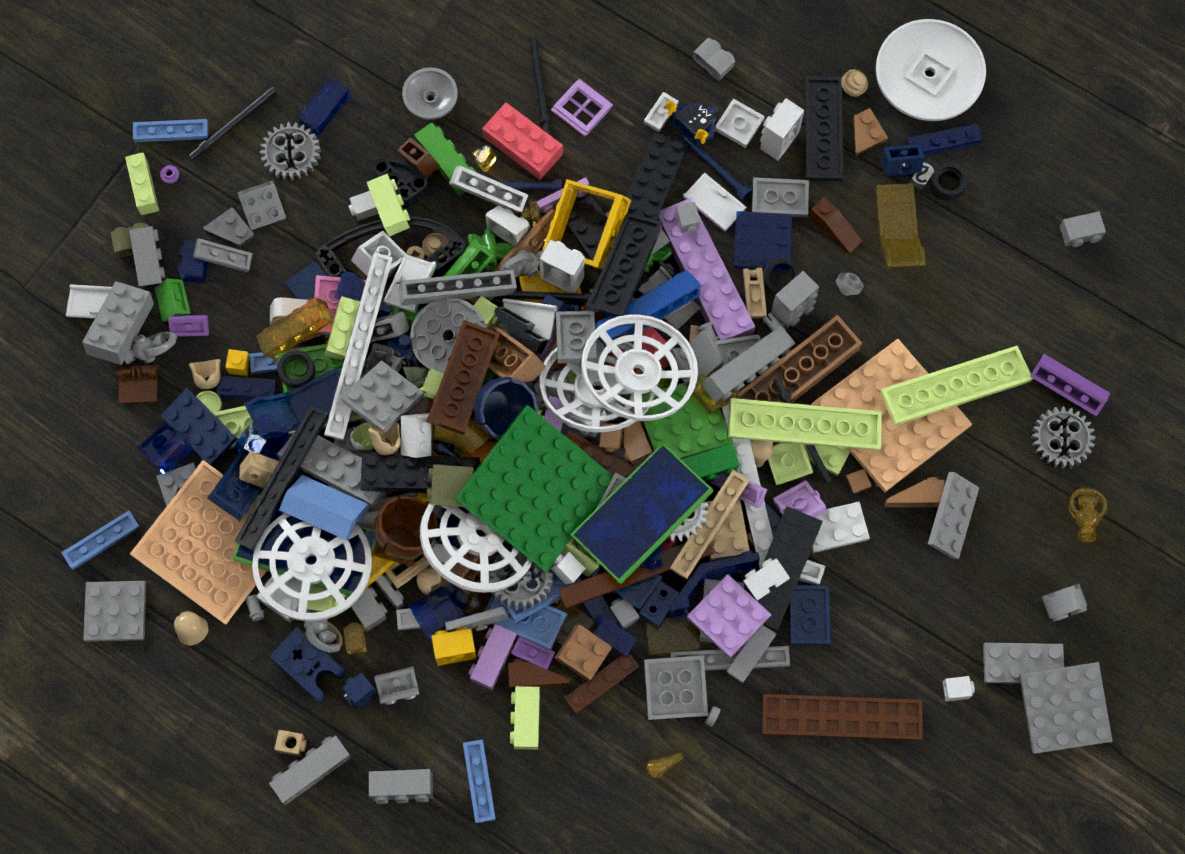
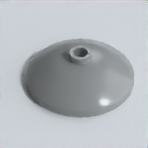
M423 68L407 78L403 86L402 96L406 108L413 115L431 120L441 118L453 109L457 101L458 91L454 79L447 72L438 68ZM430 97L434 98L432 101L428 100Z

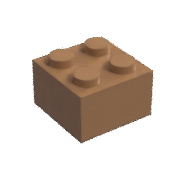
M579 624L574 626L554 659L583 679L591 680L612 646Z

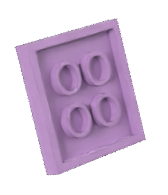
M727 574L688 614L687 618L731 658L770 618L771 614Z

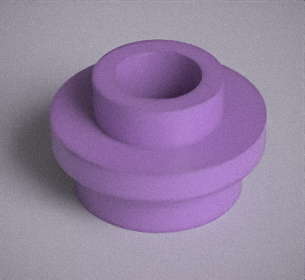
M172 165L165 166L160 172L161 179L165 183H175L179 178L178 169ZM168 172H173L170 176L166 175Z

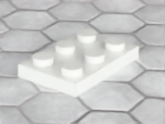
M860 502L830 508L815 517L822 520L823 523L813 544L812 552L816 553L870 539Z

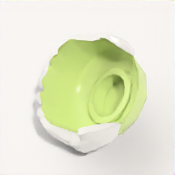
M364 422L351 432L350 440L355 449L371 450L374 448L368 431L369 427H372L369 422Z

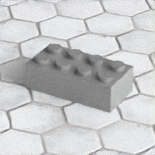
M115 281L82 342L86 354L122 365L134 343V338L138 335L154 305L151 293Z

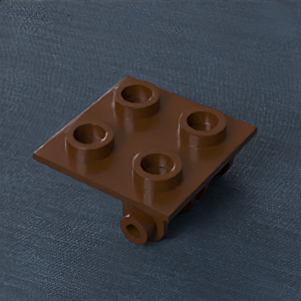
M158 365L119 366V369H117V377H119V403L157 402Z

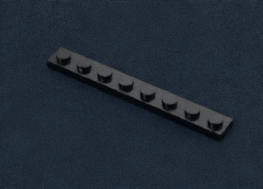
M310 405L235 539L237 544L254 551L329 416L327 412Z

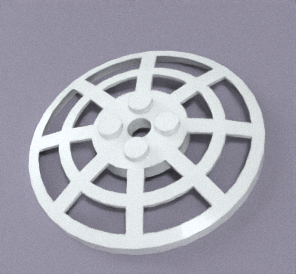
M624 315L606 321L591 334L582 353V375L592 396L607 410L627 419L652 421L672 415L689 400L697 382V360L689 342L673 326L651 316ZM635 324L634 335L622 336L612 340L606 332L619 325ZM643 325L657 328L672 338L663 345L653 338L642 336ZM600 336L607 346L602 351L598 364L587 361L590 348ZM634 342V349L624 353L618 348V345L622 343ZM642 342L654 346L658 351L652 354L642 350ZM677 343L687 356L690 370L678 371L676 360L670 352ZM610 351L618 358L615 367L604 365V361ZM664 355L669 361L672 371H662L659 360ZM639 368L643 371V374L638 375L634 373L633 369ZM587 369L598 371L600 382L606 390L602 395L599 396L593 389L587 375ZM604 373L614 374L618 384L610 388ZM660 378L672 379L671 385L666 392L657 386ZM678 378H690V384L683 399L677 402L670 396L676 388ZM623 389L634 393V402L626 400L617 394ZM650 391L659 397L650 402H642V394ZM613 397L624 405L634 407L635 415L618 410L606 401ZM662 402L672 407L669 411L661 414L643 415L642 408L653 407Z
M598 338L596 339L597 364L604 350V345ZM626 342L618 345V348L628 351L634 349V345ZM557 348L546 358L544 362L546 368L540 373V392L547 408L560 421L573 428L588 432L616 431L628 427L637 421L629 419L617 425L599 427L600 421L613 420L620 416L616 414L600 416V409L605 407L598 403L588 390L582 375V369L578 366L581 363H566L567 365L561 371L558 381L546 379L551 365L557 359ZM607 355L604 362L616 365L618 359ZM587 369V375L592 387L601 386V390L595 391L599 396L602 395L606 390L600 382L598 371ZM571 370L577 375L575 384L563 383ZM604 373L610 388L618 384L614 374ZM545 386L557 389L558 397L564 407L558 410L554 409L548 400ZM623 389L617 394L619 396L620 394H632L629 401L634 402V393ZM563 390L574 392L577 400L569 404ZM651 391L647 402L654 400L655 394ZM613 397L606 401L618 410L634 414L629 411L631 409L630 406L626 405L623 407ZM582 405L592 408V416L583 414L575 409ZM650 407L643 408V415L648 411ZM571 412L579 418L592 421V426L573 422L563 415Z
M428 505L420 525L421 546L431 566L448 582L469 591L496 592L514 585L529 570L532 564L529 559H527L522 567L515 559L518 551L514 547L510 553L502 545L503 538L472 513L466 514L458 506L440 505L447 509L441 519L440 528L428 530L429 517L435 506ZM451 513L461 519L458 527L446 528ZM476 530H482L485 533V537L478 536ZM457 535L461 545L457 551L453 549L447 536ZM441 537L444 548L451 556L444 565L434 554L429 538ZM497 551L504 558V560L498 563L488 564V556ZM467 552L480 556V564L470 562L464 559L463 556ZM458 562L469 569L480 571L481 583L463 579L450 570ZM508 564L516 571L515 575L506 580L489 583V571L501 569Z
M285 513L279 516L265 529L253 554V577L263 599L280 614L301 621L325 620L347 610L362 595L371 575V549L362 529L355 523L349 539L356 535H359L365 551V565L353 562V552L348 540L336 537L327 542L319 538L320 528L305 521L290 526L286 518L291 515ZM279 524L284 532L277 538L272 550L260 551L268 533ZM314 526L312 536L301 539L295 532L304 527ZM289 536L294 543L289 552L278 551L283 540ZM342 543L346 549L347 561L336 559L333 551L334 548ZM309 556H315L317 561L315 564L309 565L306 563V559ZM258 559H270V571L274 582L266 589L259 576ZM276 559L287 560L289 568L280 577L276 570ZM335 567L344 568L345 571L342 577L334 584L329 576ZM351 570L362 572L363 576L358 587L345 600L339 589L348 580ZM294 577L302 583L301 593L290 589L285 583ZM323 582L328 589L320 593L309 594L310 584ZM280 588L287 595L299 599L298 612L283 607L270 595ZM332 595L339 604L323 612L306 613L308 601L321 600Z

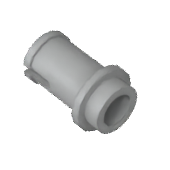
M773 313L768 314L771 321L767 316L763 319L772 331L780 326L786 331L785 325L781 324Z
M251 595L245 599L250 611L249 617L253 621L263 619V614L265 613L261 609L259 600L256 597L257 595Z

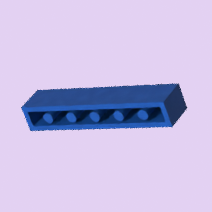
M685 270L682 273L676 274L669 281L661 283L654 290L646 292L637 300L631 301L626 315H645L661 320L699 297L701 284L688 270ZM608 316L605 319L599 320L595 324V330L606 321L615 317ZM635 324L619 325L606 332L612 340L622 336L634 335ZM643 325L642 331L648 328L649 325ZM599 336L598 339H599V340L603 343V345L606 347L607 345L604 343V341H603V340L601 339V337Z

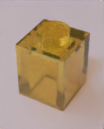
M351 623L348 624V627L343 628L348 655L368 651L363 625Z

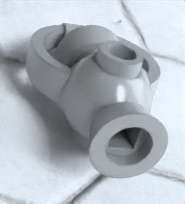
M521 250L513 258H508L499 271L514 270L515 278L522 274L534 277L539 273L540 257L544 251L533 254L526 250Z
M160 332L150 337H145L143 334L138 335L134 338L133 347L130 348L124 361L126 364H130L136 357L144 360L145 363L152 362L155 356L168 351L176 343L177 335L172 332Z
M307 609L306 613H315V610ZM327 619L304 621V633L311 644L328 653L340 650L343 643L342 635Z

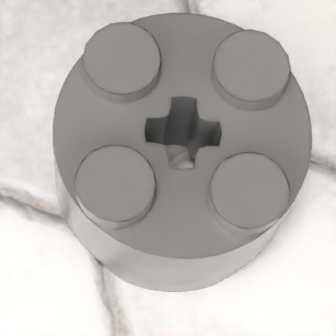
M1080 584L1042 596L1049 618H1052L1053 622L1069 617V612L1071 615L1087 611L1086 606L1088 605Z

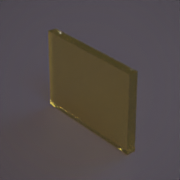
M687 616L665 618L659 629L646 622L649 655L700 650L698 628Z

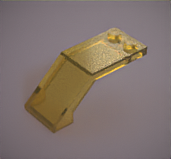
M914 184L876 185L879 238L887 268L925 266L924 247L921 246L917 232Z

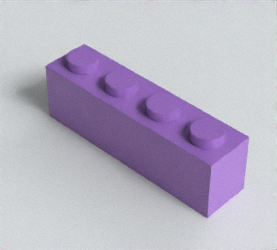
M1043 354L1030 375L1033 379L1095 416L1098 415L1110 395L1108 391L1046 354Z

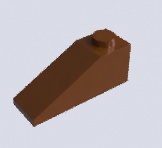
M825 197L811 209L809 218L848 254H851L862 243V239L840 211Z
M523 659L512 660V663H508L510 690H515L516 686L540 688L569 686L568 678L530 662H524Z

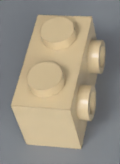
M250 451L240 465L239 479L264 488L279 461Z

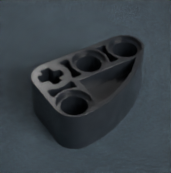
M382 158L374 162L373 169L376 178L388 174L390 180L394 179L398 182L396 184L398 190H395V192L402 197L404 205L401 207L408 208L428 193L427 179L416 168L393 159ZM380 168H386L384 172L378 171ZM417 184H423V185H424V186L421 187V188L415 187Z

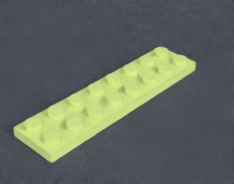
M1014 346L880 390V394L896 426L1031 382L1033 378L1030 377L1031 373L1018 346Z
M731 398L729 400L728 438L879 451L881 449L882 411Z

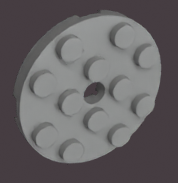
M446 298L429 303L418 313L412 324L410 339L415 356L425 367L441 373L445 372L463 320L487 328L482 315L473 305L462 299ZM452 331L454 334L453 339L445 341V333Z

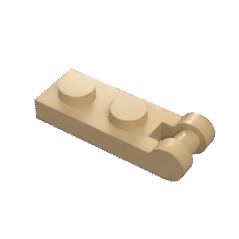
M756 268V270L743 269L746 309L751 319L765 318L767 313L762 268ZM756 277L757 280L750 281V278Z

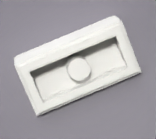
M807 560L799 581L810 585H819L825 566Z

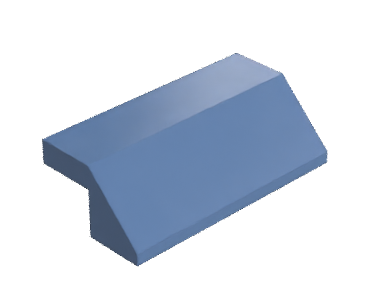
M302 475L286 491L279 510L338 537L349 540L355 523L363 522L370 504Z

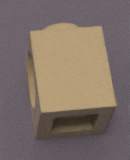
M279 730L274 750L279 753L301 757V752H305L307 740H304L305 736L303 734ZM290 739H296L297 741L294 748H287V742Z

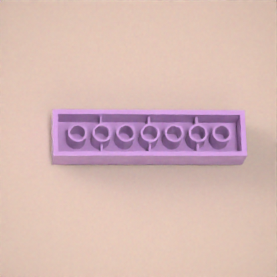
M691 198L661 210L658 221L663 222L662 230L670 240L668 246L671 248L681 272L688 270L701 284L700 296L695 301L701 307L700 311L706 323L712 321L713 324L711 326L715 335L718 336V340L753 335L755 325L700 216V228L696 232L681 233L676 216V206L692 202Z

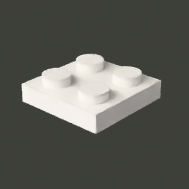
M733 99L716 124L715 131L746 148L764 121L765 116Z

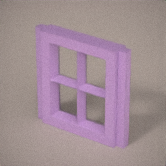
M579 79L559 99L551 111L585 137L610 111L613 104ZM577 91L588 98L583 105L572 98ZM568 100L579 107L573 115L563 108ZM590 101L602 108L596 115L585 108ZM582 110L593 118L587 125L576 118Z

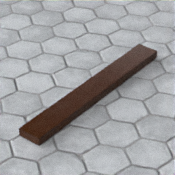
M686 543L649 556L622 584L618 583L607 571L559 589L565 608L573 607L670 571V567ZM710 544L700 559L714 554ZM629 564L616 569L621 573Z

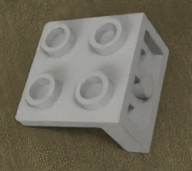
M273 181L238 192L251 230L286 218Z
M706 330L699 333L689 342L697 360V380L707 377L724 362ZM671 349L670 352L676 360L678 371L690 370V365L683 349ZM682 378L686 385L690 384V378Z

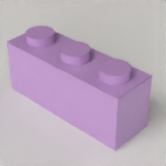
M496 624L493 629L489 628L485 639H488L485 647H480L477 654L479 660L477 664L473 663L469 671L472 682L492 691L517 639V633Z

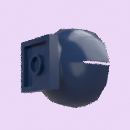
M502 377L494 380L488 378L484 386L477 392L472 415L475 416L476 423L488 436L500 439L525 405H529L538 413L536 396L523 381L512 377Z

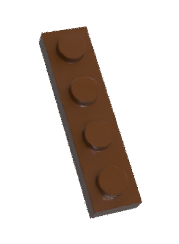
M627 651L594 675L591 680L586 681L564 697L574 713L578 714L639 669L640 666Z

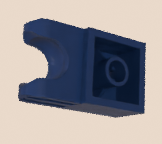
M298 627L269 656L318 702H322L325 699V695L318 688L317 684L321 675L330 673L339 679H343L347 675L345 670L329 655L311 644L307 636ZM298 653L300 654V653H301L302 659L299 660V659L297 658V659L295 660L296 654H298Z

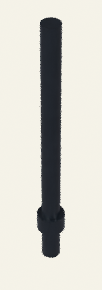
M530 37L541 114L539 116L540 125L551 136L549 125L551 124V119L547 111L537 38Z
M271 87L209 139L199 143L198 148L188 155L190 160L194 161L202 153L208 152L214 143L276 94V90Z
M514 291L512 295L496 296L494 298L543 300L549 294L558 300L583 301L586 303L592 292L578 294Z
M781 378L774 379L773 382L779 392L778 396L781 402L793 404L790 398L792 396L789 390H786ZM806 445L824 483L831 481L832 479L815 446Z

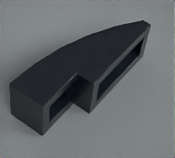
M505 307L495 309L494 312L512 338L535 355L543 353L548 340L533 332L534 323Z

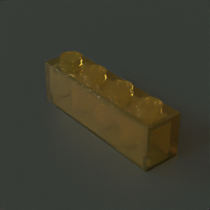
M315 297L309 299L300 308L294 309L291 314L279 319L271 327L265 328L256 337L263 355L276 359L278 353L287 352L334 320L327 302Z

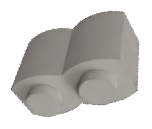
M707 38L693 53V59L719 81L735 64L734 56L729 51L721 49L719 42Z

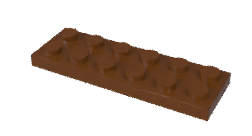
M463 320L426 422L464 436L473 411L477 392L482 386L500 333Z

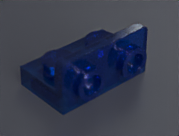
M600 616L597 621L599 626L594 634L622 654L627 655L637 639L606 617Z

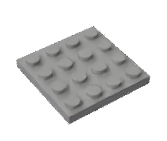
M1099 662L1019 674L1032 753L1113 742Z

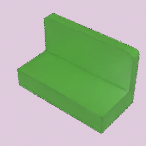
M166 279L155 287L163 322H167L169 316H189L191 314L182 280Z

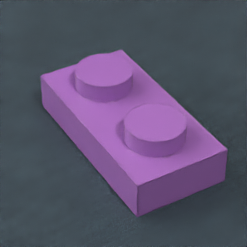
M207 315L169 316L170 332L175 333L177 336L209 335Z
M519 636L511 655L548 670L555 652Z

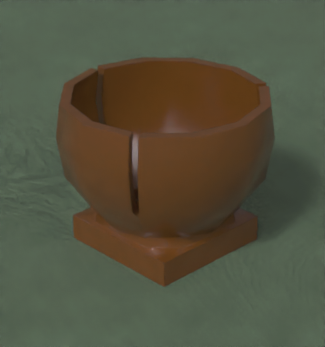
M399 496L385 502L374 522L375 540L378 543L375 556L413 567L415 559L424 554L420 541V525L428 504L409 496ZM433 511L429 517L428 530L438 529L437 516ZM437 537L429 538V543L431 546L433 545Z

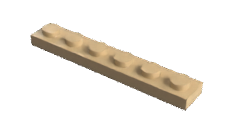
M732 470L707 509L708 515L703 516L707 522H700L703 529L696 528V536L691 534L690 539L686 542L670 567L672 571L687 580L749 483V479Z

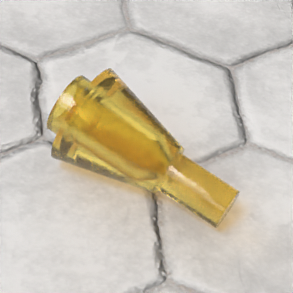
M679 752L671 757L648 761L647 771L651 777L658 779L673 764L683 760V756Z

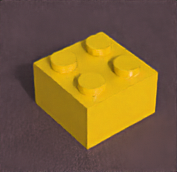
M459 627L454 632L442 630L437 631L436 635H432L435 659L438 666L477 659L471 628Z

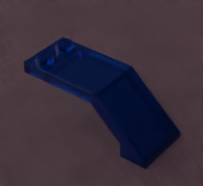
M335 368L290 392L268 397L260 395L244 403L260 437L264 438L297 430L310 405L330 414L341 374L339 369Z
M746 551L741 553V556L700 564L671 604L668 613L669 618L688 614L687 608L690 607L689 599L704 579L755 569L760 561L759 553Z

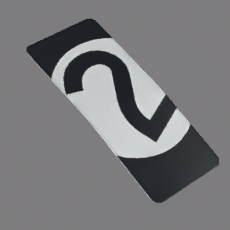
M926 157L921 173H915L910 180V184L922 190L939 166V163Z

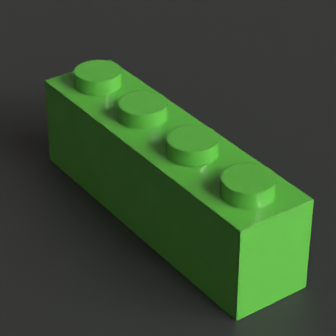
M430 123L414 134L415 141L426 149L440 166L437 169L448 183H450L457 166H462L476 172L472 167L469 168L466 165V160L461 153L457 154L453 143L444 138V133L439 126L435 127L433 123ZM451 185L459 196L466 192Z
M474 239L444 276L480 273L494 255L488 248Z

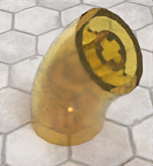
M471 414L464 436L433 425L432 428L433 440L452 444L462 450L468 457H471L492 438L476 423L475 415Z

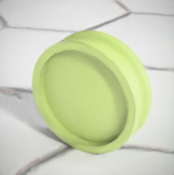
M203 391L197 395L212 412L221 411L222 402L215 392Z

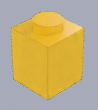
M229 349L226 362L228 373L248 377L250 367L249 353Z

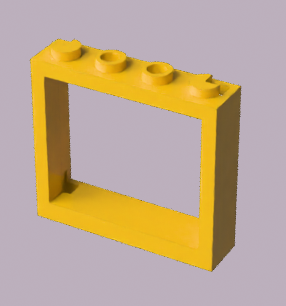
M567 179L564 188H562L560 200L556 205V212L550 223V229L547 238L544 240L545 244L542 250L546 249L550 240L561 242L578 191L613 200L614 202L594 260L585 258V265L602 270L627 214L631 199L617 193Z

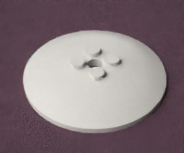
M922 19L900 26L885 39L876 60V77L885 98L900 112L919 120L941 121L962 114L975 103L985 83L986 65L979 46L967 32L945 21ZM925 71H932L934 73V76H926Z

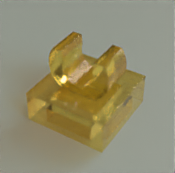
M486 145L482 151L476 148L472 154L477 157L475 161L480 169L485 172L489 170L497 159L493 150Z
M537 201L529 202L530 209H523L521 212L522 217L527 221L532 219L533 226L540 220Z

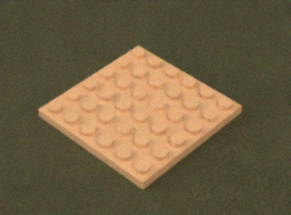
M899 339L895 340L811 404L815 406L882 411L881 449L879 451L847 449L884 492L895 486L972 425L957 406L896 426L894 425L880 390L928 374Z
M203 460L130 555L226 625L256 586L252 566L233 561V556L238 546L235 539L248 518L255 500L240 521L208 500V496L223 477V474ZM274 513V515H273L272 519L270 520L268 526H269L274 520H276L279 516ZM279 524L268 533L260 551L272 550L275 541L284 532ZM247 548L244 556L253 558L254 551ZM258 559L267 563L270 561V559ZM258 568L261 579L266 570Z

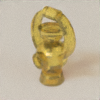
M1083 487L1075 491L1070 497L1069 510L1076 519V524L1081 528L1077 538L1083 542H1093L1097 540L1095 528L1106 514L1107 501L1103 494L1094 488ZM1080 494L1085 495L1078 499L1081 509L1077 511L1074 506V499ZM1098 499L1102 504V512L1100 514L1094 509Z

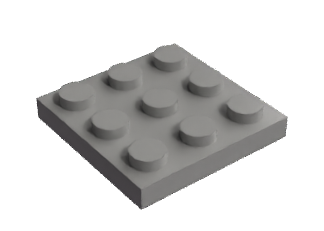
M381 360L341 396V401L381 433L385 434L401 419V416H404L424 397V392Z
M146 581L86 582L83 640L85 642L144 640Z
M704 656L644 660L648 720L708 716Z

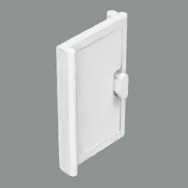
M706 173L696 181L686 194H683L685 200L691 198L692 202H695L697 210L724 232L747 208Z
M405 254L383 301L385 305H392L415 313L419 304L401 306L398 292L399 284L404 280L431 278L436 268V262H428Z
M70 285L66 317L95 319L112 287Z
M503 299V307L535 324L533 332L547 340L554 338L553 329L557 306ZM500 323V329L509 334Z

